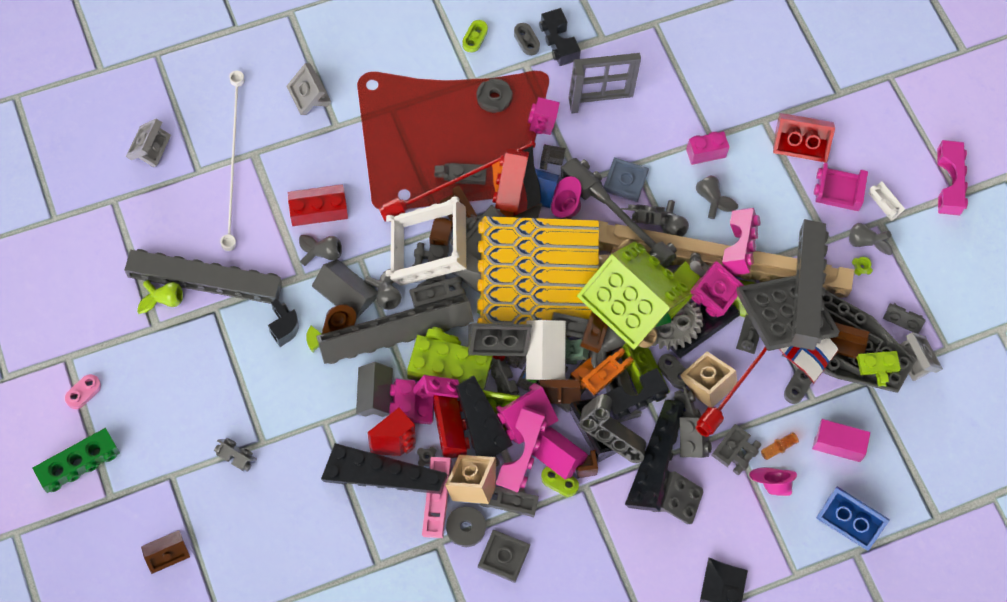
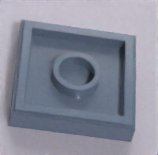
M614 157L604 188L607 193L638 202L649 168Z

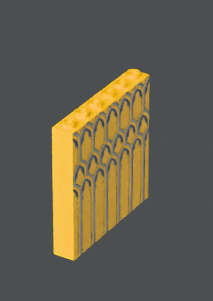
M487 216L481 219V222L478 224V233H481V241L478 242V252H481V260H478V272H481V279H478L477 286L478 291H481V299L477 301V309L480 310V318L477 319V323L527 324L529 320H552L554 312L589 319L591 309L577 295L599 270V220Z

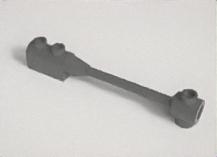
M573 158L561 166V178L576 177L582 186L581 197L586 200L592 196L606 204L651 248L649 254L655 256L660 261V265L667 268L676 259L675 253L677 252L675 246L672 243L666 245L662 241L656 243L610 199L609 194L602 185L600 173L598 171L592 173L589 170L590 165L585 159L579 161L577 158Z

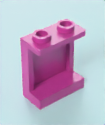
M824 162L822 168H818L816 175L819 183L814 188L815 202L859 211L864 202L868 171L860 170L858 175L829 169L827 168L828 163Z
M536 383L529 387L530 391L504 407H496L498 411L496 415L501 424L505 425L508 437L517 444L524 442L522 434L515 428L523 407L546 414L545 420H548L546 428L559 421L543 387Z

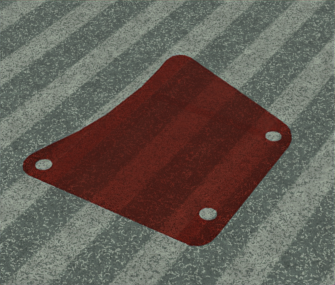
M529 71L495 77V79H501L508 83L513 96L512 102L507 109L502 112L492 113L480 107L476 94L482 82L493 78L431 80L382 72L363 74L357 82L371 201L374 207L377 209L383 207V204L397 198L399 191L403 189L410 192V198L404 200V202H407L447 183L448 181L444 180V178L435 177V166H445L447 163L485 165L500 158L501 155H505L507 148L517 150L530 144L531 141L535 142L537 133L529 130L531 123H528L532 104L537 103L538 97L546 98L549 86L548 75L542 71ZM369 80L378 82V87L375 90H369L366 87V83ZM491 93L490 97L498 98L499 94ZM492 166L486 168L484 185L454 183L407 205V209L440 204L442 199L452 195L453 188L458 185L469 202L493 199L495 191Z

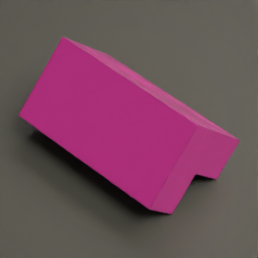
M822 419L819 423L812 449L861 462L866 456L871 432Z
M551 426L547 427L544 432H540L539 439H541L539 449L533 452V456L565 480L573 476L576 468L583 465L588 456L586 452Z

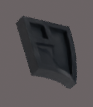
M708 557L700 602H742L748 570Z

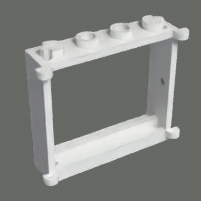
M452 197L447 202L441 204H433L423 209H415V211L409 213H401L395 217L392 215L386 216V221H391V270H386V276H390V279L400 286L467 269L466 207L459 202L458 197ZM453 214L452 256L404 268V227Z

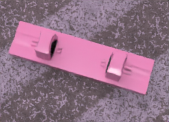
M431 457L430 469L447 474L445 484L450 476L452 460L451 458ZM445 484L441 494H426L422 529L423 537L443 538L448 500V490ZM431 513L440 514V517H435Z

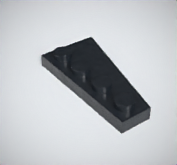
M701 304L700 311L703 317V326L700 327L701 333H697V339L691 338V344L684 342V348L678 345L677 350H675L674 346H671L670 349L679 358H682L739 317L740 311L731 304L724 315L712 317L706 312V307Z
M471 376L456 385L455 387L462 411L465 414V422L470 432L471 443L476 456L494 457L512 446L510 438L475 376Z

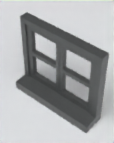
M640 53L575 59L573 61L568 96L571 113H578L580 103L633 97L641 63ZM629 64L628 73L608 75L610 66ZM605 66L604 76L584 78L586 68ZM626 80L624 89L606 91L607 82ZM602 83L601 92L582 93L583 85Z

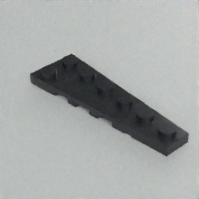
M665 400L646 448L644 460L639 466L625 502L628 508L657 512L661 510L665 493L663 486L665 478L669 476L668 464L673 458L671 451L677 441L680 417L683 415L685 406L681 400Z
M335 443L321 480L326 483L346 485L348 483L365 487L368 485L377 486V488L387 487L404 491L412 490L414 492L441 494L447 474Z

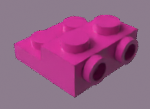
M716 261L692 287L690 292L693 296L691 298L697 304L702 303L710 316L719 317L725 314L737 298V287L744 285Z
M396 379L394 384L390 386V396H393V403H390L389 414L400 407L413 423L432 424L433 397L414 395L413 387L417 384L415 380Z

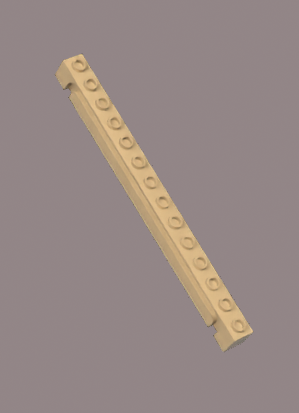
M599 221V251L610 252L612 249L616 250L623 241L630 239L631 243L635 241L642 244L646 248V252L650 253L651 248L628 226L619 224L613 226L608 225V222ZM642 229L656 243L662 241L666 245L672 243L677 250L675 253L676 259L671 264L672 266L681 265L685 261L690 265L692 253H699L701 260L708 265H712L717 261L723 266L724 250L731 247L729 245ZM755 251L753 252L754 264L751 265L750 273L733 275L745 280L754 279L760 282L796 276L797 258ZM827 264L825 270H823V273H826V279L822 287L839 298L848 297L852 291L854 269L844 267L833 268L832 265Z

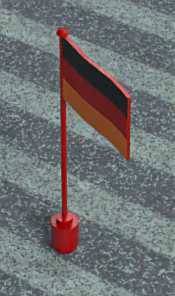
M534 141L517 149L529 152L518 211L515 213L500 210L506 217H514L540 204V186L534 167L533 148L536 146ZM501 157L407 202H404L403 199L399 200L397 197L383 204V207L378 209L384 222H386L387 215L395 217L405 213L407 205L490 166L493 168L495 192H498L499 185L496 184L498 173H502L503 166H499Z

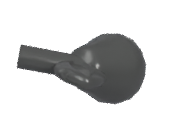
M710 175L696 184L697 193L711 203L708 218L715 219L717 208L725 212H732L738 209V204L733 199L721 196L717 177Z
M669 200L666 211H671L672 213H666L668 223L664 225L667 234L684 236L689 229V223L683 216L673 213L675 201Z
M862 223L853 225L849 235V242L852 246L864 247L875 245L884 254L892 255L893 253L891 245L885 241V239L892 236L890 231L876 234Z
M301 235L299 237L301 249L307 252L300 260L303 266H306L315 256L332 261L337 260L341 256L342 245L335 236H328L319 242H316L313 237L308 235Z
M386 271L383 272L379 280L369 276L365 278V283L378 288L377 303L379 307L390 310L400 304L401 294L392 285L394 281L390 279V276H386Z
M609 326L607 327L599 353L592 352L591 363L594 369L607 358L606 352L620 349L626 343Z

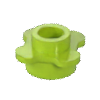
M868 257L853 259L852 264L855 267L854 273L860 276L865 273L870 275L873 269Z

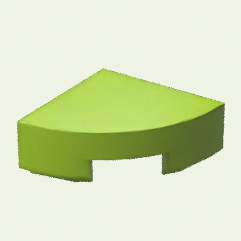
M311 325L306 333L308 348L314 353L319 347L316 336L322 333Z

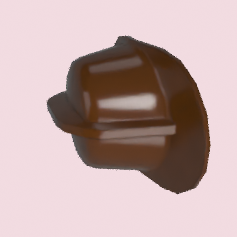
M339 304L329 309L326 313L322 334L355 325L357 317L355 310L348 305Z

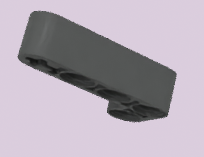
M604 394L598 395L583 407L579 424L582 430L632 463H640L644 460L646 441L610 416L612 399Z

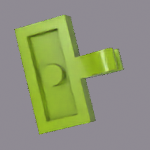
M897 351L858 354L857 356L860 375L876 374L878 387L886 386V383L889 382L887 373L899 372L901 369Z

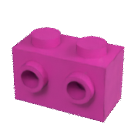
M538 97L537 103L532 104L528 123H531L529 130L537 134L551 135L560 102Z
M724 131L711 132L708 135H696L690 138L686 151L691 165L726 158L729 144Z

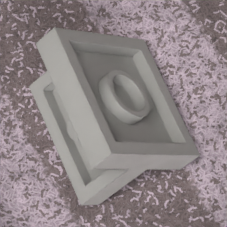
M305 63L286 86L300 115H307L313 106L328 107L331 103L311 63Z
M157 118L141 125L126 157L130 160L139 158L152 167H156L171 134L160 128L162 122Z
M914 332L906 336L908 340L900 345L916 360L909 372L912 381H916L930 372L937 373L943 370L926 336Z

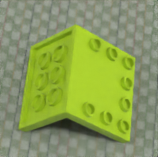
M634 241L612 253L579 292L577 297L634 350L666 313L686 300L691 292L688 286L683 282H679L669 269H665L660 265V261L655 256L648 254L642 244Z

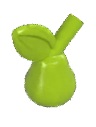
M149 280L144 281L143 286L150 294L140 301L137 312L138 314L146 313L157 302L168 307H177L183 300L181 286L175 282H170L156 289Z

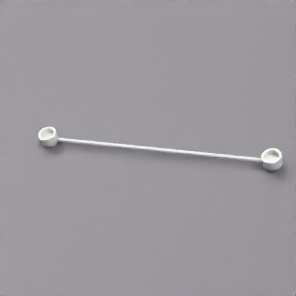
M238 70L231 72L229 75L230 83L235 86L228 234L222 236L220 240L221 247L225 251H232L236 247L235 237L231 235L237 100L238 87L242 86L245 81L243 73Z

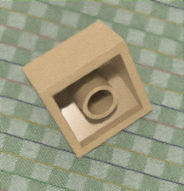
M707 351L681 374V378L688 388L692 390L694 396L708 407H714L737 383L736 370Z
M459 455L445 484L452 501L489 504L495 491L496 458Z

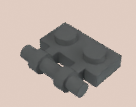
M417 243V248L414 250L415 263L412 266L422 264L423 259H428V262L448 257L449 246L430 244L429 251H425V244ZM446 274L426 279V281H443L445 280Z
M734 424L711 456L726 467L731 462L735 463L736 467L733 472L736 475H740L742 471L748 468V463L752 457H756L759 453L758 449L761 447V443L755 440L751 445L747 442L751 435ZM743 448L746 453L741 458L737 454Z

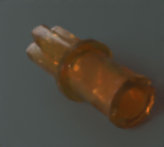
M791 432L781 439H775L774 443L763 448L761 455L765 460H768L779 453H785L786 449L799 443V439L794 432Z

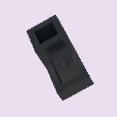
M275 299L271 302V306L279 319L270 323L268 328L274 340L281 347L296 336L299 323L295 309L289 311L284 302L281 304L278 299Z

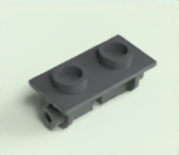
M896 303L888 305L883 319L919 334L926 322L922 315L911 311L908 313L905 308L896 305Z
M745 315L736 349L755 354L760 336L749 316Z
M498 359L491 366V375L497 385L498 393L519 396L518 393L520 391L515 380L508 381L509 378L513 377L509 363Z
M684 386V392L679 390L674 393V400H681L685 404L684 408L686 411H683L682 417H701L699 409H696L693 403L696 399L692 390L689 391Z
M229 438L217 440L220 445L218 444L214 449L216 455L227 462L233 456L234 459L231 464L241 471L245 470L248 472L252 466L249 463L257 460V458L252 456L253 453L246 448L240 449L235 446L237 444L235 441Z

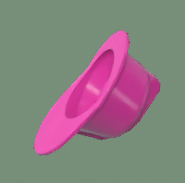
M565 177L557 184L551 206V211L556 217L572 219L573 216L579 213L581 209L580 196L582 186L576 177Z
M764 467L753 469L749 476L752 480L763 483L765 489L771 495L790 496L797 473L791 470Z

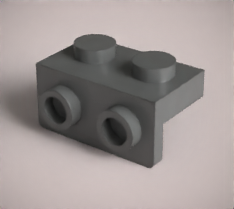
M680 417V457H709V453L712 450L709 436L701 435L695 428L700 417Z

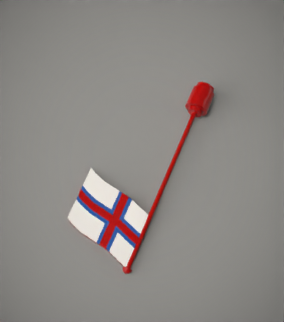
M830 338L823 339L821 343H817L815 350L795 346L779 349L787 359L806 373L813 384L838 352L837 346ZM766 347L763 348L719 407H708L695 427L698 433L708 437L716 431L724 420L721 409L767 351Z

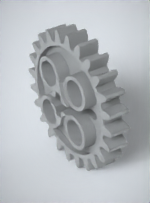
M689 300L671 319V323L655 327L657 330V340L652 346L658 344L659 349L666 346L667 350L674 346L675 350H677L678 345H681L683 348L685 347L684 342L691 344V338L697 339V333H701L700 327L703 326L700 307H697L695 302L691 303V300Z

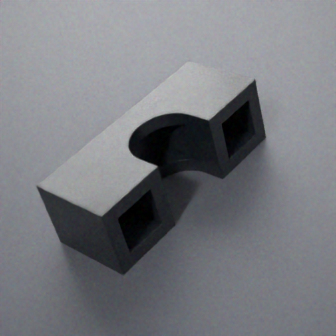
M562 8L542 13L541 21H539L540 30L544 31L546 43L548 46H551L553 59L557 60L559 66L572 63L575 59H580L581 53L575 37L562 38L559 36V34L567 31L568 23Z
M657 368L639 376L643 389L638 395L630 396L626 394L622 386L604 394L612 399L611 413L615 420L619 418L620 420L626 419L631 415V412L637 409L641 411L647 408L649 403L653 401L659 402L667 397L666 395L669 394L668 387Z

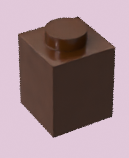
M443 217L434 219L429 237L430 244L449 246L453 221Z

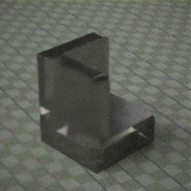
M544 144L540 169L547 170L548 163L562 166L566 148Z

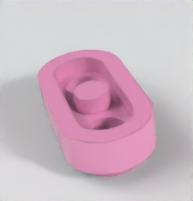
M89 374L79 380L65 395L67 405L72 409H80L91 400L101 389V382L98 377ZM89 381L93 382L92 385L87 386ZM74 395H78L77 399L72 400Z

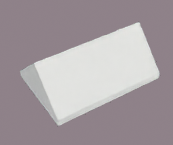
M527 321V324H532V330L526 355V379L565 380L566 321Z

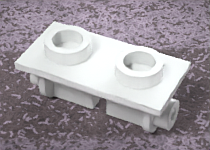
M883 181L869 189L870 192L868 194L891 221L905 210Z

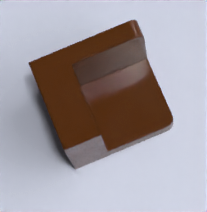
M590 450V455L587 456L584 464L576 468L577 478L596 476L598 474L595 450Z

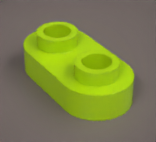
M475 20L469 26L462 40V47L465 51L473 53L480 48L488 32V26L484 21Z
M432 327V329L427 330L426 337L458 345L462 344L457 336L448 335L441 328Z
M548 466L542 471L541 481L545 486L566 497H572L577 493L579 483L575 477L572 476L565 480ZM554 473L555 477L550 478L548 474ZM570 482L573 486L568 488L565 484Z

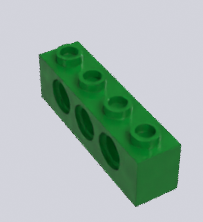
M105 427L32 467L45 492L52 493L58 491L67 482L76 481L85 472L96 470L98 465L105 461L110 462L114 460L120 452ZM100 449L97 455H91L93 450ZM82 459L79 465H73L75 460ZM58 469H63L62 474L55 476V472Z

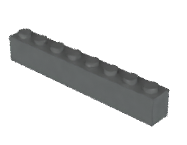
M807 219L803 220L799 231L791 346L815 350L817 343H821L823 336L820 328H822L824 320L821 314L824 310L822 299L824 298L825 288L822 286L826 279V273H823V270H825L827 265V259H824L828 250V245H825V243L827 242L829 232L826 231V223Z
M130 249L124 269L127 277L132 279L149 280L150 282L164 285L175 282L181 288L271 304L275 299H279L282 288L281 277L274 273L263 274L252 269L249 271L241 270L236 266L225 267L219 263L208 264L198 259L193 261L186 260L181 256L170 257L159 252L153 254L143 249Z
M466 294L316 337L324 364H334L344 358H355L358 354L372 353L383 347L390 348L400 342H411L417 335L426 337L427 330L432 329V327L441 328L443 332H446L456 326H467L470 322H474L470 301Z

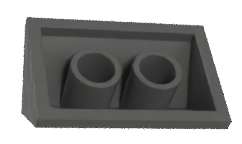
M338 259L323 264L312 284L315 290L335 306L339 304L352 307L356 312V319L377 299V290L365 283L362 278Z
M469 324L468 355L526 356L532 324Z

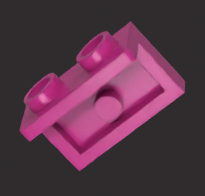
M424 375L413 387L414 395L429 397L439 395L459 398L455 387L459 384V381L457 379Z

